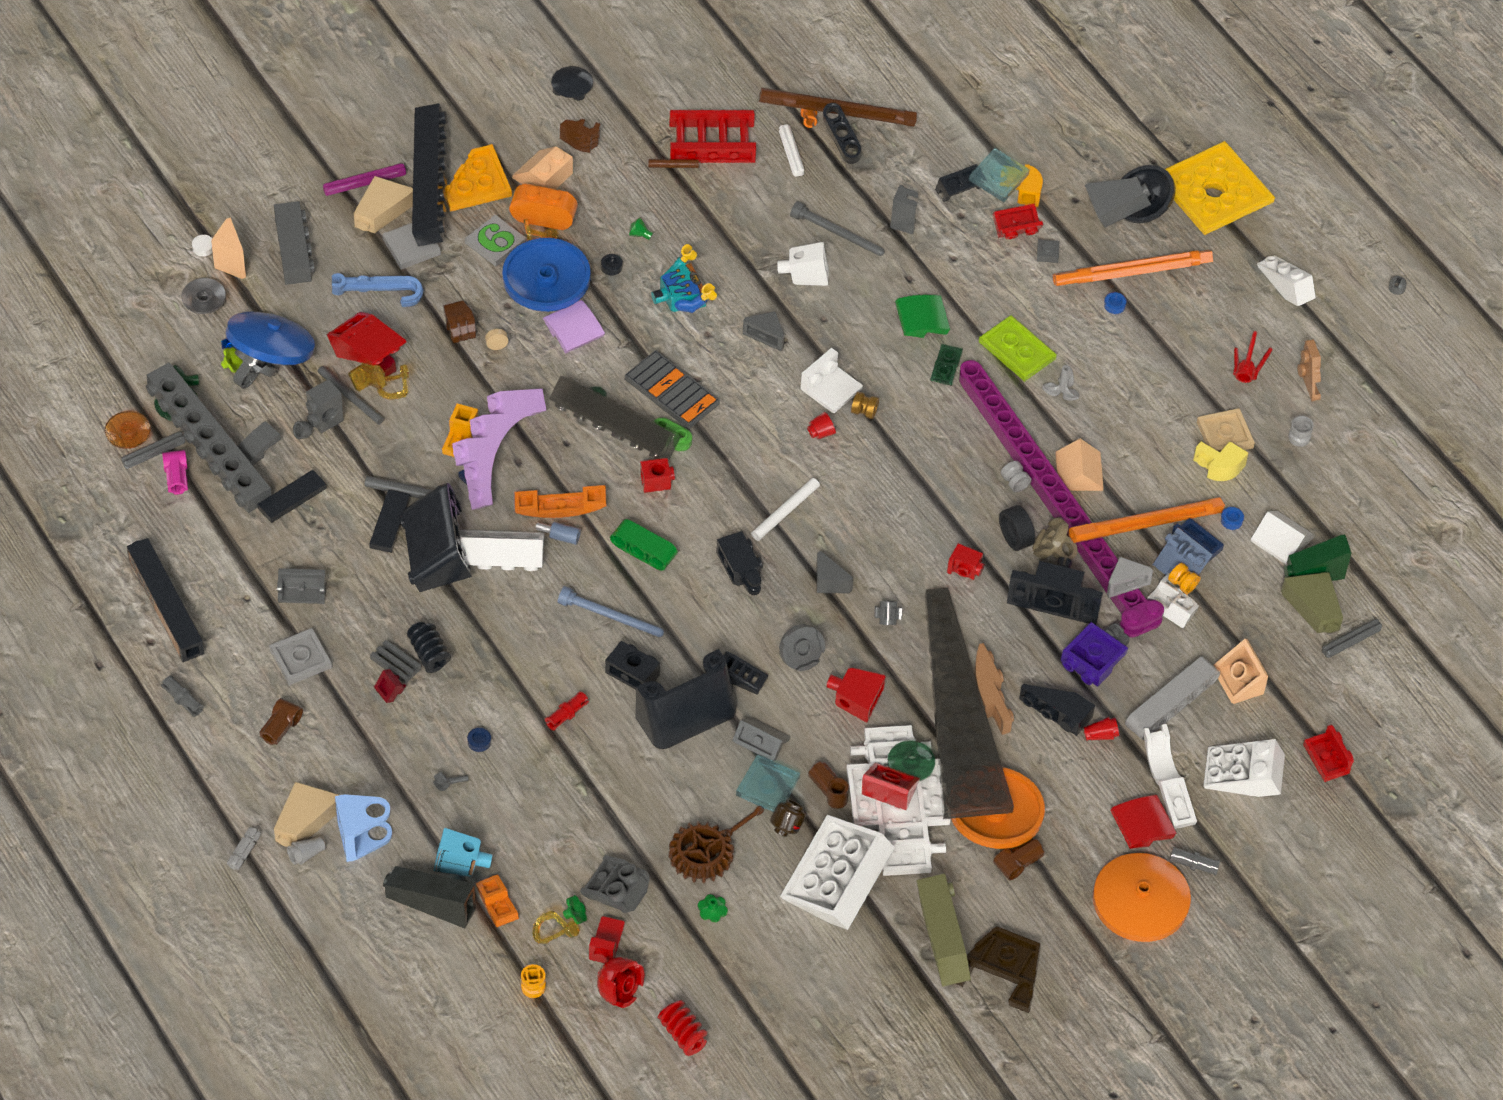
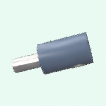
M539 522L536 524V530L550 533L549 537L551 539L574 545L578 544L581 534L580 528L553 522L552 526Z

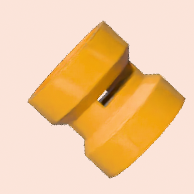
M1179 563L1168 577V580L1172 584L1180 586V590L1186 595L1196 588L1201 579L1195 572H1190L1189 567L1184 563Z
M531 964L523 968L521 972V990L529 998L540 997L545 992L546 974L541 966Z

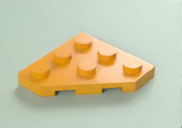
M493 144L472 149L465 163L461 164L454 174V179L450 185H447L445 188L447 195L446 203L450 212L512 197L511 187Z

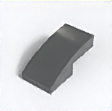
M265 421L254 429L237 447L249 462L254 465L264 458L265 450L281 440L280 433Z

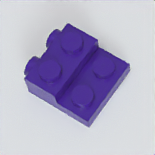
M1091 622L1063 650L1061 662L1067 671H1076L1080 674L1084 683L1087 685L1093 683L1098 687L1112 673L1113 667L1127 654L1128 647Z

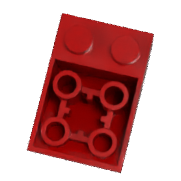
M364 312L357 313L326 334L336 357L372 366L380 364L383 358L399 351L400 346L406 343L402 336L374 315Z

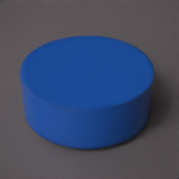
M1117 292L1109 293L1104 301L1106 311L1112 314L1122 313L1126 308L1127 301L1125 296Z
M1228 507L1221 514V524L1229 530L1239 529L1243 524L1244 514L1236 507Z

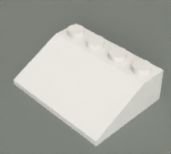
M827 815L780 897L830 924L848 930L895 847L880 832Z

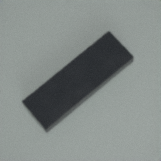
M311 470L261 501L257 506L259 511L273 523L327 489V485L314 470Z
M388 490L369 543L370 549L392 553L401 528L400 516L403 515V510L409 505L410 494Z

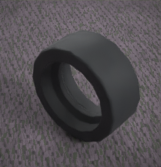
M1015 505L1000 512L999 524L1002 534L1013 550L1019 551L1035 543L1034 526L1023 507Z

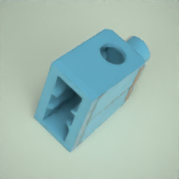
M444 828L433 871L472 876L475 865L490 868L493 854L479 851L480 839Z

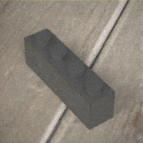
M300 201L273 204L285 285L311 282V273L315 272L313 259L309 260L308 257L312 256L311 243H306V239H309L308 226H303V223L307 222L305 209L301 210Z

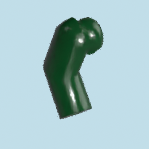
M173 365L188 386L199 385L198 374L187 375L180 366Z

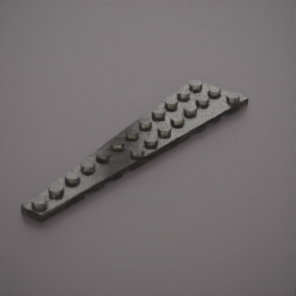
M926 589L925 608L926 620L928 622L929 653L931 656L930 668L932 671L936 740L939 752L938 765H940L943 819L1013 813L1014 804L949 589Z

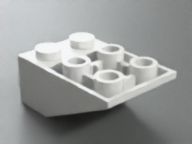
M1276 739L1208 747L1204 788L1256 797L1281 794L1285 754Z

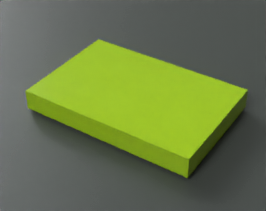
M1012 315L979 337V343L1024 382L1056 360L1057 357L1055 352Z

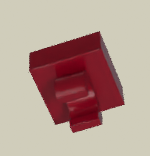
M390 669L383 670L374 685V688L386 703L394 702L397 695L402 694L406 688V685L399 681L400 677L394 675Z

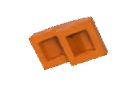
M498 874L475 883L496 928L519 919L518 912L508 897L507 889Z

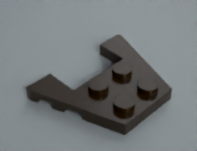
M996 926L974 945V949L967 954L970 974L974 968L1017 984L1008 1000L1009 1006L1029 1013L1041 944ZM965 982L956 983V985L961 987L965 984Z

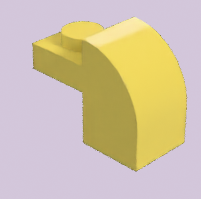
M1201 441L1196 446L1193 460L1201 467L1208 469L1207 478L1215 481H1228L1235 478L1246 466L1248 452L1232 442H1229L1221 452H1218Z

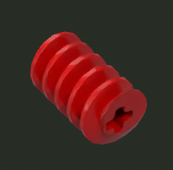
M679 1000L665 1007L659 1013L657 1019L661 1020L660 1022L666 1027L667 1032L672 1034L673 1040L683 1049L684 1054L691 1056L705 1047L707 1040L704 1038L708 1032L706 1029L700 1030L702 1024L700 1022L694 1023L696 1016L689 1015L691 1012L690 1008H683L685 1002Z

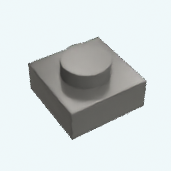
M1038 239L1037 261L1058 263L1060 241Z

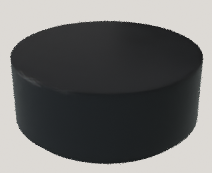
M608 254L601 259V270L606 275L614 276L622 271L623 261L620 256Z

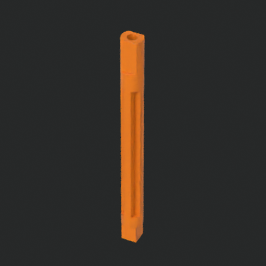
M1196 250L1080 268L1074 271L1053 274V283L1056 286L1073 283L1080 284L1196 266L1202 263L1213 262V255L1211 250Z
M1218 497L1132 516L1075 526L1069 529V536L1073 543L1187 520L1189 518L1222 513L1225 504Z

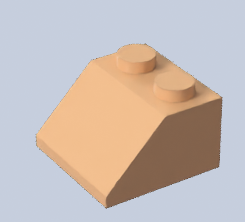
M556 146L539 150L512 175V178L521 184L557 189L573 174V156Z

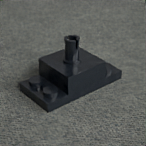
M1065 557L1058 558L1057 565L1039 561L1036 575L1025 571H1012L1007 604L1088 624L1092 622L1097 625L1103 592L1093 588L1082 587L1085 572L1071 569L1072 561L1069 558L1066 559L1065 565H1063Z

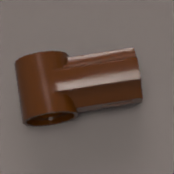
M280 698L273 707L272 716L260 730V737L270 745H277L291 726L295 727L299 723L303 715V708L284 698Z
M820 761L813 765L812 769L808 772V776L827 797L828 805L834 809L844 808L848 803L849 785L847 781L838 778L826 762L822 763Z
M1032 838L1012 850L1009 848L1002 850L996 855L993 863L1011 881L1020 876L1025 867L1042 858L1044 851L1040 842Z

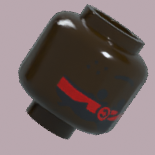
M786 799L785 802H779L770 818L771 824L775 827L774 831L784 837H787L788 834H797L806 818L803 811L804 807L789 799Z

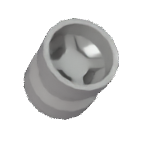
M1307 416L1295 417L1291 423L1288 435L1289 441L1298 447L1306 446L1311 439L1314 427L1313 421Z
M1012 461L1001 470L1002 477L1005 481H1009V487L1013 492H1020L1031 483V477L1027 472H1023V466L1019 461Z

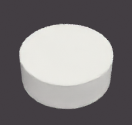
M208 235L195 237L192 241L193 252L198 256L212 254V237Z

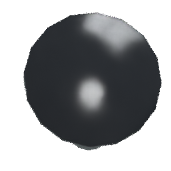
M563 67L552 76L553 93L557 96L561 95L577 101L583 100L585 94L593 86L592 76L581 67Z

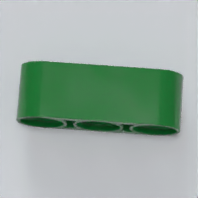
M624 519L610 535L611 542L617 548L659 571L665 570L678 554L677 548L671 542L628 519Z

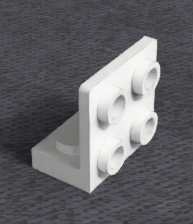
M830 348L802 372L801 390L830 412L835 413L852 399L857 392H860L863 385L837 367L838 352Z

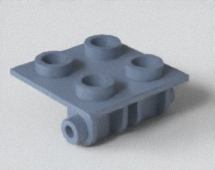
M1177 528L1173 535L1169 533L1165 537L1167 544L1152 565L1167 575L1179 563H1184L1189 567L1190 572H1195L1199 575L1213 554L1180 528Z

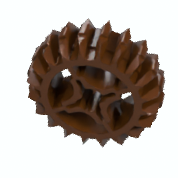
M699 820L696 826L688 823L687 829L680 827L679 833H674L673 839L669 843L670 851L668 856L671 859V866L676 868L677 875L683 873L684 880L692 877L693 883L697 879H701L704 884L706 879L709 878L714 882L716 875L722 878L724 871H728L730 864L733 862L732 854L734 853V847L731 845L732 840L730 837H726L727 833L725 830L719 831L718 824L710 827L709 821L705 825H701ZM692 843V846L687 847V850L682 851L688 844ZM720 853L715 860L710 861L711 858L715 857V854Z

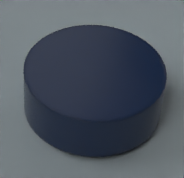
M484 728L472 729L467 736L469 748L475 752L486 751L491 745L490 732Z

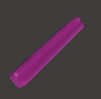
M403 163L324 183L323 191L326 196L370 185L374 176L385 180L405 176L406 168Z

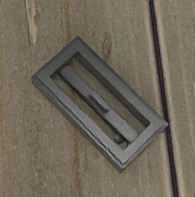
M387 640L383 642L382 646L376 648V652L370 654L371 660L385 670L390 669L405 684L421 670V664ZM383 655V656L386 657L388 660H390V661L392 662V664H394V665H395L396 667H398V668L400 667L402 670H404V671L407 672L408 674L405 675L403 672H401L400 670H398L396 667H394L393 665H391L389 662H387L386 660H384V659H383L382 657H380V656Z

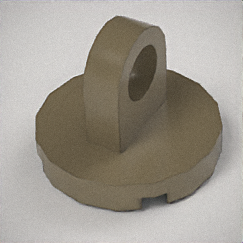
M1054 518L1048 522L1049 527L1047 530L1043 528L1037 535L1032 547L1033 554L1039 559H1046L1053 555L1057 559L1065 557V562L1067 558L1072 560L1077 555L1078 550L1076 543H1073L1071 538L1066 535L1068 523L1062 518ZM1063 544L1069 549L1068 555H1065L1062 551Z

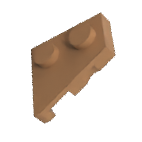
M1314 339L1305 341L1304 349L1301 351V361L1297 366L1298 374L1300 377H1303L1311 401L1320 400L1321 394L1316 386L1317 382H1321V356Z

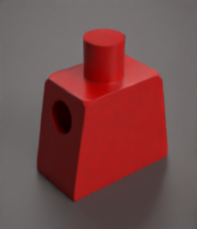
M849 668L843 679L831 674L826 688L837 691L835 704L839 708L868 723L885 689L886 676Z

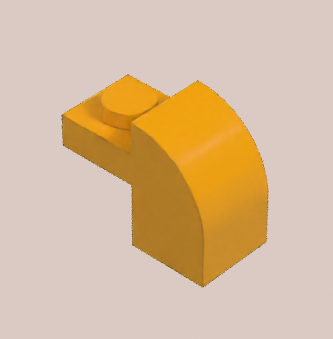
M1025 164L1024 170L1003 166L999 187L1019 190L1018 204L1029 205L1035 203V206L1038 207L1043 184L1041 173L1033 166Z
M456 404L449 420L450 432L442 447V454L454 457L452 444L464 439L473 438L470 420L479 417L478 409Z

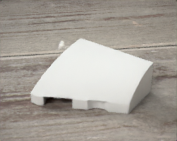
M1168 573L1160 581L1157 588L1148 596L1147 600H1157L1164 606L1163 616L1184 628L1197 611L1199 605L1168 580L1170 575Z

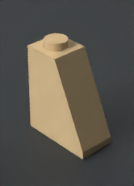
M374 176L354 212L355 227L372 233L382 229L412 207L413 188Z
M295 782L274 827L275 841L288 847L291 846L292 842L308 840L337 815L335 796L339 795Z

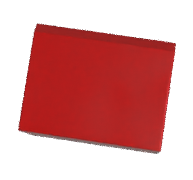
M875 762L863 775L862 795L907 810L920 778Z

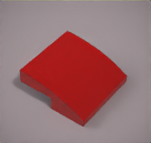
M1157 795L1133 799L1110 809L1130 849L1149 847L1153 841L1173 839L1177 834Z

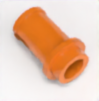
M801 109L804 125L812 128L814 123L816 126L817 111Z

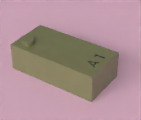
M945 874L916 880L921 909L942 987L971 980L967 954L951 898L955 896L952 882L947 883Z

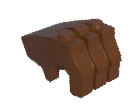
M585 119L563 121L560 124V139L578 151L590 153L592 149L599 145L600 123L596 122L594 127L589 129L584 126Z
M459 301L443 305L447 331L450 330L453 343L476 338L475 318L466 303Z

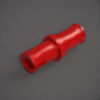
M579 691L568 702L561 703L559 709L545 718L546 725L551 730H556L567 719L571 720L574 718L575 713L589 703L588 697Z

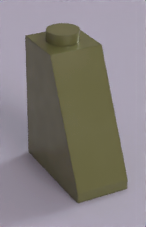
M1329 572L1284 578L1281 590L1282 595L1317 633H1333L1340 630L1343 615Z

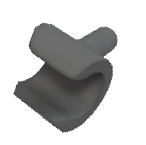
M440 772L434 776L435 781L433 783L438 790L444 791L451 784L468 781V775L447 778L443 772Z

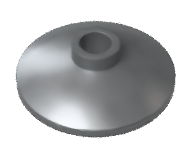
M199 278L189 282L184 287L181 298L183 305L189 311L197 314H208L218 310L224 304L226 292L223 285L218 281L210 278Z

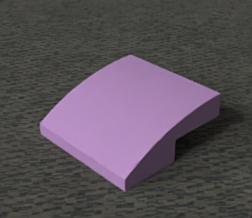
M582 300L543 318L553 338H557L565 354L605 335L601 325Z

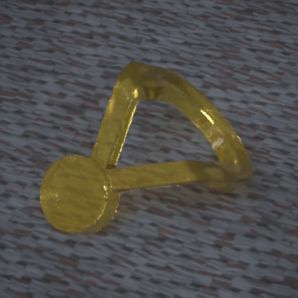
M523 219L528 241L532 240L531 234L541 238L558 239L557 230L553 228L547 229L545 232L530 229L528 219Z
M406 364L400 365L401 373L399 375L386 376L378 381L377 392L381 397L392 400L407 396L406 379L409 378V371ZM402 378V391L386 393L382 390L381 386L384 382Z
M549 911L537 918L532 934L537 943L547 944L565 933L570 938L576 937L579 934V927L574 921L566 923L556 912ZM555 919L564 928L545 939H541L539 934L540 926L545 920Z

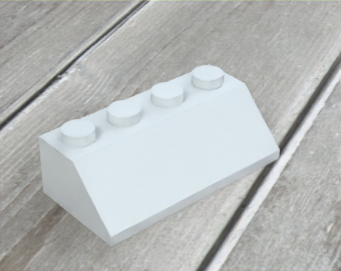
M460 530L462 547L466 552L464 562L467 566L478 565V569H491L492 566H501L502 570H514L515 567H524V570L536 571L538 567L543 565L544 532Z

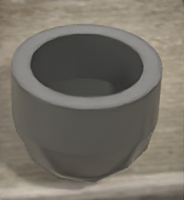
M1394 276L1389 282V291L1395 295H1401L1406 290L1407 282L1404 277Z
M297 421L293 426V433L297 439H306L313 432L312 426L307 421Z

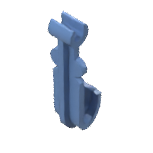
M340 273L332 275V294L338 296L344 294L345 291L411 290L415 294L402 297L400 301L402 307H410L418 304L423 295L422 284L412 276L345 277Z

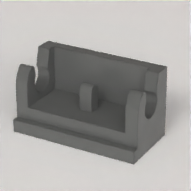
M899 185L893 199L890 228L909 234L914 233L918 202L909 200L907 197L913 196L918 198V192Z
M279 568L277 582L278 603L325 604V570Z

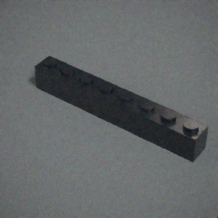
M439 103L416 107L414 114L412 234L418 247L443 242V233H446L444 217L447 216L444 201H447V195L444 186L447 185V178L444 170H447L445 154L448 151L445 139H448V133L445 124H448V117L446 111H442Z

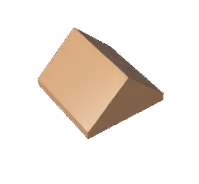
M227 218L211 240L214 268L243 279L246 278L243 248L231 218Z
M1081 438L1056 451L1057 474L1069 491H1103L1100 451Z
M1244 639L1213 665L1221 671L1218 680L1231 703L1236 704L1264 694L1268 674L1248 639Z

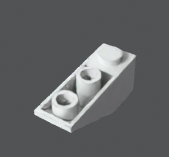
M1275 255L1268 256L1265 260L1257 263L1258 268L1285 300L1300 306L1316 298L1311 274Z

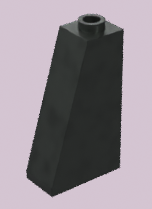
M395 866L392 873H388L383 882L386 898L464 929L476 910L475 885L469 882Z

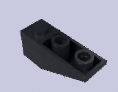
M1027 684L1021 686L1019 699L1026 706L1040 712L1046 719L1060 725L1066 732H1071L1077 736L1093 718L1095 705L1076 692Z

